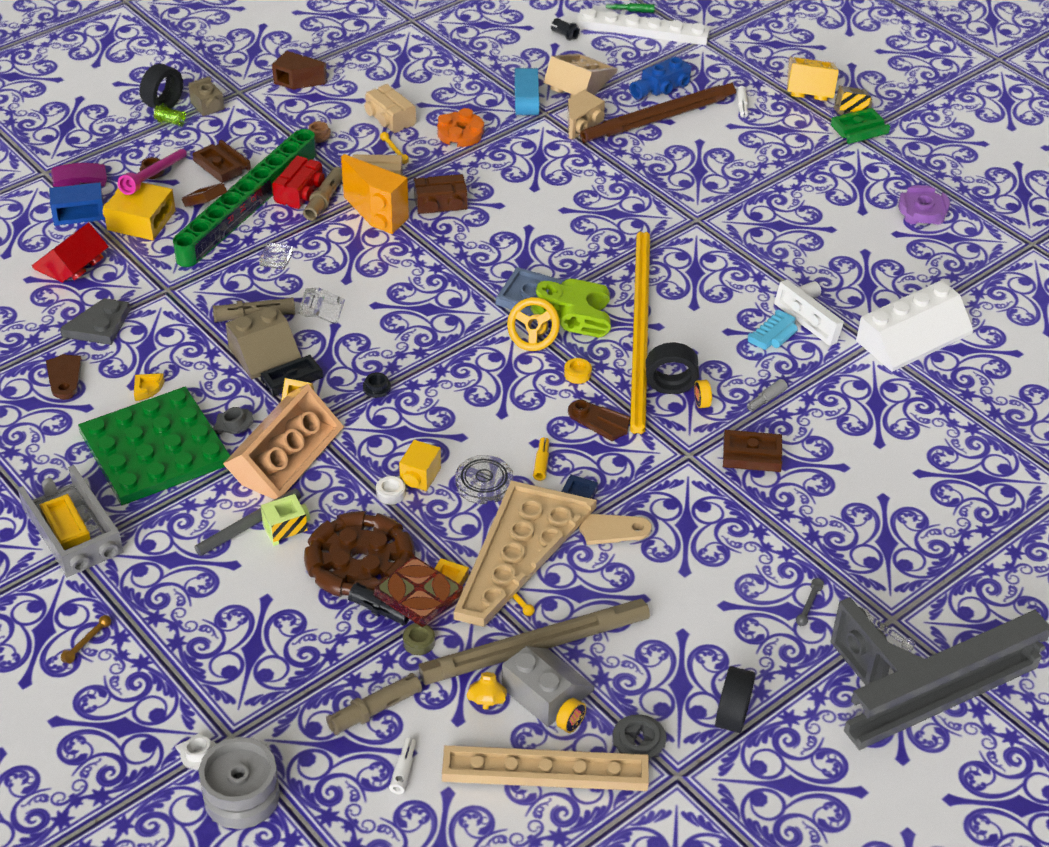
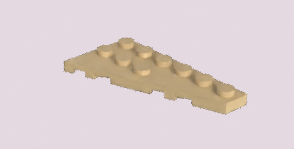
M511 480L455 607L454 620L485 627L596 509L597 500Z

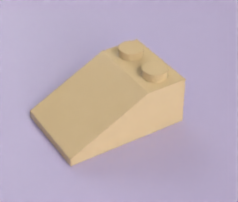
M579 53L551 56L543 83L550 85V89L555 92L563 93L565 91L570 93V97L582 90L595 95L617 73L618 68Z

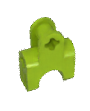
M567 279L562 284L552 281H541L536 287L538 298L547 300L555 307L559 315L560 325L564 330L598 338L604 337L611 330L610 317L605 311H600L610 301V292L605 285L578 279ZM530 306L533 314L541 315L546 312L540 306Z

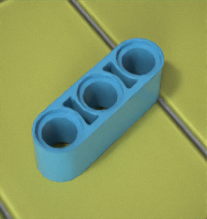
M515 68V115H539L538 68Z

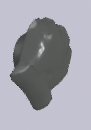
M232 407L224 413H218L213 430L216 434L223 432L239 434L244 432L254 422L252 412L248 409Z

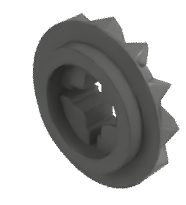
M635 714L624 717L615 725L613 730V747H617L619 753L648 755L649 761L651 757H659L666 745V732L663 726L654 718L646 715ZM640 731H643L644 741L641 742V745L637 746L635 739L637 735H640Z

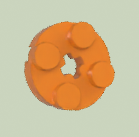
M463 108L459 112L442 114L438 117L437 135L445 144L450 145L451 141L457 143V147L472 146L480 142L482 134L484 135V121L479 116L473 114V111L469 108Z

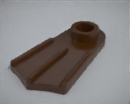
M62 354L46 360L53 396L61 400H67L72 398L77 392L82 362L81 356Z
M576 400L568 406V415L571 419L610 441L628 434L630 417L591 404L585 400Z

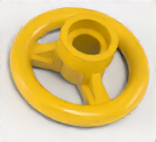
M530 297L518 302L512 308L507 321L510 338L518 347L527 351H539L547 348L556 339L560 328V319L555 307L547 300L538 297ZM537 305L544 308L546 312L541 315L527 316L521 310L527 306ZM516 319L525 324L526 330L529 333L528 342L522 340L517 334L515 328ZM534 320L538 321V327L536 329H532L531 324ZM552 320V327L549 335L543 341L538 342V336H542L546 333V331L548 330V321Z

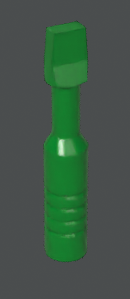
M616 3L606 4V8L654 13L655 4Z

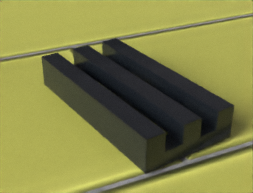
M307 355L262 372L260 376L263 384H266V388L270 390L271 395L274 397L283 393L285 378L311 383L323 378V370L311 355Z

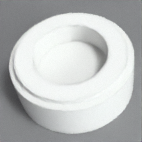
M387 476L377 482L376 497L380 502L393 505L405 498L406 488L402 479L395 476Z

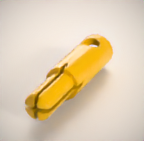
M545 437L540 439L535 458L533 477L538 481L546 478L548 466L549 439L546 438L545 440Z

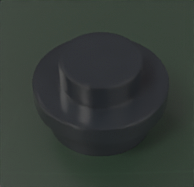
M371 373L363 383V391L369 397H384L391 390V383L383 373Z

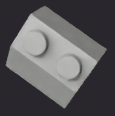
M525 646L502 664V685L506 688L507 693L547 727L556 721L558 711L564 702L570 698H576L581 701L594 691V686L546 648Z

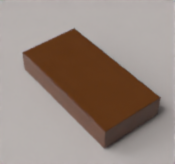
M220 183L199 188L182 197L183 199L181 200L185 207L207 203L228 191L225 185Z

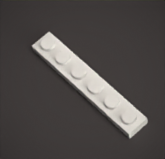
M590 8L581 9L576 21L577 26L582 29L707 45L710 33V26L700 23L690 24L678 20H660L656 17L646 18L634 14H617L612 11L601 12Z

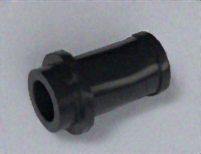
M559 18L553 20L552 24L557 26V28L551 26L553 32L564 35L567 40L577 39L580 33V28L577 24L567 23Z

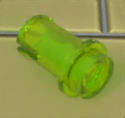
M165 104L155 107L153 117L159 123L164 121L182 127L184 122L181 120H186V113L167 108Z

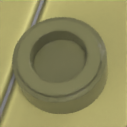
M412 624L403 632V646L410 654H427L435 646V633L426 624Z

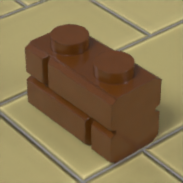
M464 175L414 178V199L417 213L467 210V187Z

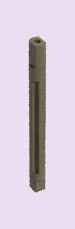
M641 598L418 664L420 678L424 685H428L505 662L525 646L548 649L650 618L649 607Z

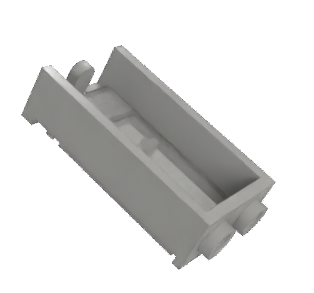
M74 465L68 467L72 481L70 485L57 490L52 478L43 480L44 496L32 500L23 486L17 488L24 512L27 513L64 571L66 578L124 553L120 532ZM69 494L90 533L91 540L64 550L44 519L39 504Z

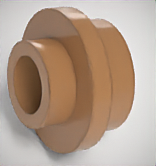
M316 121L309 125L308 129L315 133L316 143L324 142L330 138L331 130L325 122Z

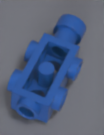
M677 56L671 57L668 60L642 70V79L630 84V93L636 100L646 97L650 92L656 96L662 93L668 95L674 88L678 86L686 87L689 84L692 66Z

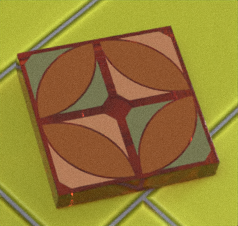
M414 556L374 587V596L421 627H424L461 596L463 586Z

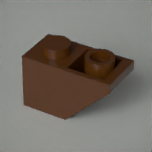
M285 51L272 63L273 82L276 85L295 90L327 83L326 62Z

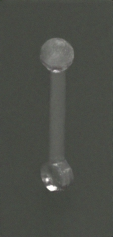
M862 608L866 612L868 619L876 627L901 643L902 649L907 651L914 649L915 641L913 639L903 638L871 616L868 609Z

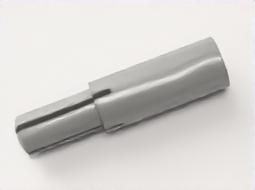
M779 379L759 393L755 399L747 404V409L753 412L788 388L785 380Z

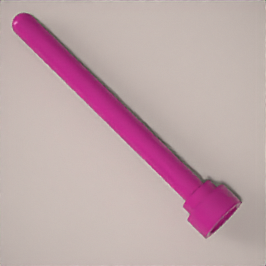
M179 149L136 174L128 172L118 179V188L126 195L135 193L140 189L143 181L187 156L186 150Z

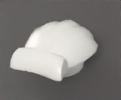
M200 732L189 740L176 745L175 748L180 753L185 767L199 770L203 756L217 743L209 740Z

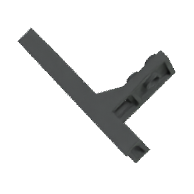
M851 597L839 601L830 642L865 684V686L853 691L851 699L855 706L860 704L865 709L864 713L847 720L844 732L858 750H862L1037 669L1042 657L1039 653L1045 649L1042 642L1049 638V624L1036 610H1033L924 659L889 643L885 634L874 626L868 619L864 609L858 607ZM891 668L894 671V673L888 675L889 669Z

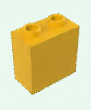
M142 182L138 191L131 195H126L117 188L115 194L103 207V216L105 217L107 230L154 241L176 211L173 189Z

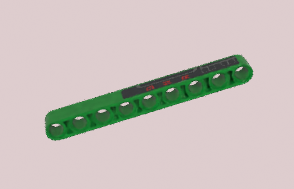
M309 129L295 131L228 189V192L221 195L173 238L176 263L182 267L194 266L273 196V182L297 155L313 160L316 157L315 133Z

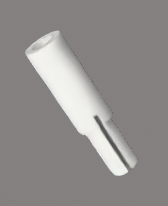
M739 86L736 89L737 103L740 116L744 118V116H748L747 91L744 86Z
M410 737L404 741L401 755L398 756L389 786L390 791L395 794H402L404 792L411 769L416 741L412 738L407 758L405 759Z

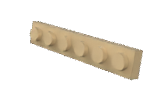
M444 745L442 782L648 791V755Z

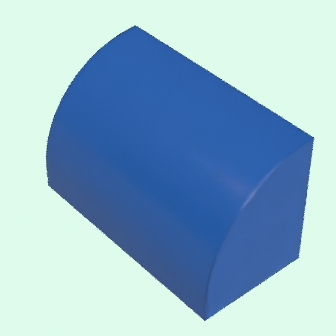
M101 182L49 188L54 226L105 220L103 216L104 201Z

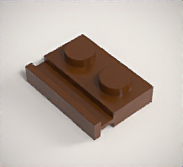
M219 140L218 145L211 144L192 153L193 161L221 183L242 174L244 169L251 170L250 161L223 140Z
M724 430L723 467L781 472L782 434Z

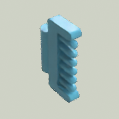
M776 310L775 315H772L767 322H764L760 328H757L756 332L748 334V342L764 350L768 349L771 345L774 348H779L798 331V327L795 325V317L781 310Z

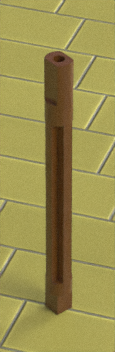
M733 82L722 86L717 85L603 121L602 124L583 129L580 132V137L583 143L605 136L617 135L723 101L737 92Z

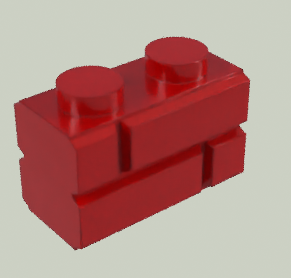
M297 155L272 184L275 203L288 204L289 207L299 209L305 201H310L311 194L325 180L321 162L312 159L308 160Z

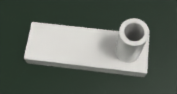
M788 279L780 282L774 304L787 314L794 316L797 322L829 346L836 344L844 321L813 299L820 296V285L814 281L797 287Z

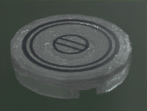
M478 455L468 458L458 466L455 472V485L460 496L469 502L477 504H488V501L495 500V502L503 500L511 480L513 481V471L508 463L490 455Z

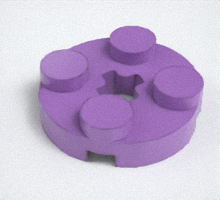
M911 186L907 189L906 193L903 194L902 192L900 194L898 208L905 216L904 220L907 223L917 224L919 222L939 225L944 222L949 211L950 200L948 196L943 192L942 196L935 193L936 188L931 186Z

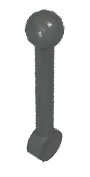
M819 578L812 580L811 593L802 613L796 617V623L799 626H805L808 623L807 615L816 594L823 589L824 582Z

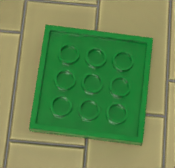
M186 386L78 424L81 436L121 506L224 468L225 465L223 463L230 457V454Z

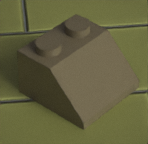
M276 305L225 323L228 347L251 380L260 377L262 372L301 358L288 321Z

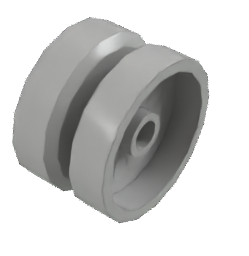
M236 737L223 740L214 745L203 756L198 770L205 810L214 822L225 828L244 829L254 827L270 817L277 808L280 791L274 754L267 745L253 738Z

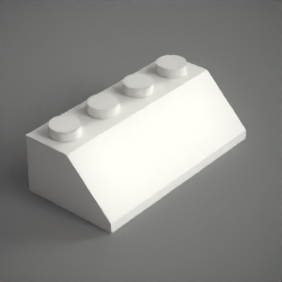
M941 280L862 316L856 341L893 372L971 335L973 328L960 294Z

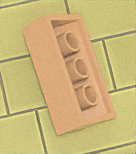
M306 384L290 392L223 464L242 486L275 500L290 489L344 426L310 385Z

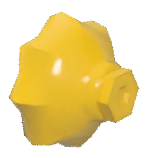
M484 672L481 673L479 680L470 685L466 696L468 700L474 701L478 705L483 704V709H489V706L505 702L507 690L497 681L494 673Z

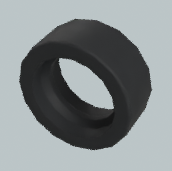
M159 63L151 66L145 72L140 84L142 102L158 111H168L173 108L179 101L183 91L181 73L170 66ZM166 77L165 88L157 98L159 85Z
M677 342L656 346L649 352L646 358L647 382L654 390L664 394H681L689 391L695 385V381L699 379L697 354L689 346ZM670 362L682 363L688 367L686 371L676 375L663 374L656 370L660 365Z
M733 666L729 667L716 715V727L737 733L742 732L754 686L755 672Z

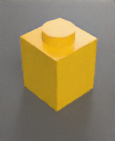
M413 440L399 462L400 479L403 480L405 485L424 491L429 489L441 469V448Z

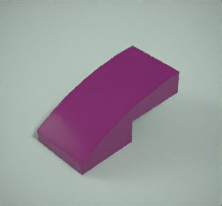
M72 163L53 167L51 170L54 187L101 182V186L105 187L107 181L105 164Z

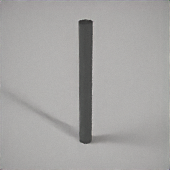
M294 488L275 500L295 494L297 499L299 500L301 498V494L298 491V489ZM261 508L195 545L197 554L202 556L261 522Z

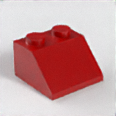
M88 222L31 266L34 270L62 283L70 277L76 280L86 272L85 265L89 263L91 266H94L104 258L101 253L109 246Z

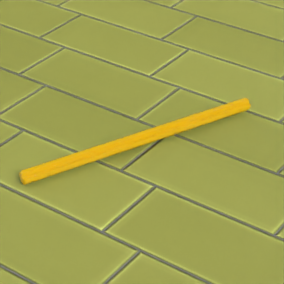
M640 231L636 235L630 431L633 434H643L646 426V358L648 350L650 234L647 231L644 233Z

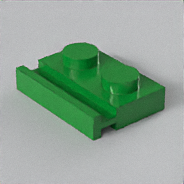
M873 108L833 117L831 120V127L842 138H846L848 144L889 134L890 125L885 124V120Z

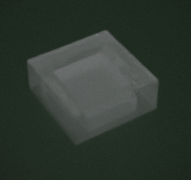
M268 242L259 256L260 266L285 270L293 255V248L288 245Z

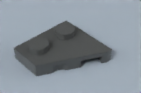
M103 298L60 328L61 336L63 338L112 345L131 310L130 304L125 301Z

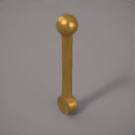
M108 615L101 616L99 623L71 650H64L62 652L61 661L72 663L75 660V654L103 627L110 626L111 618Z

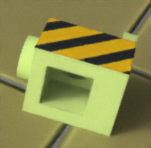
M295 494L261 505L263 527L273 546L278 545L279 540L308 531L307 522L310 521L308 508L305 504H300Z

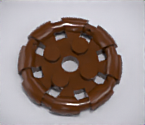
M366 511L347 512L337 515V519L332 522L325 521L311 534L308 539L309 546L304 551V564L309 576L315 578L316 585L321 589L338 597H342V595L348 596L356 582L380 593L382 590H380L379 585L389 577L391 578L394 573L400 578L406 579V575L403 576V574L397 571L404 568L403 566L412 559H415L413 540L408 532H403V526L399 522L380 513H377L376 516L367 515ZM372 527L373 531L364 530V528ZM356 554L366 555L363 559L359 560L353 558ZM378 574H380V576L382 577L379 580L375 577Z

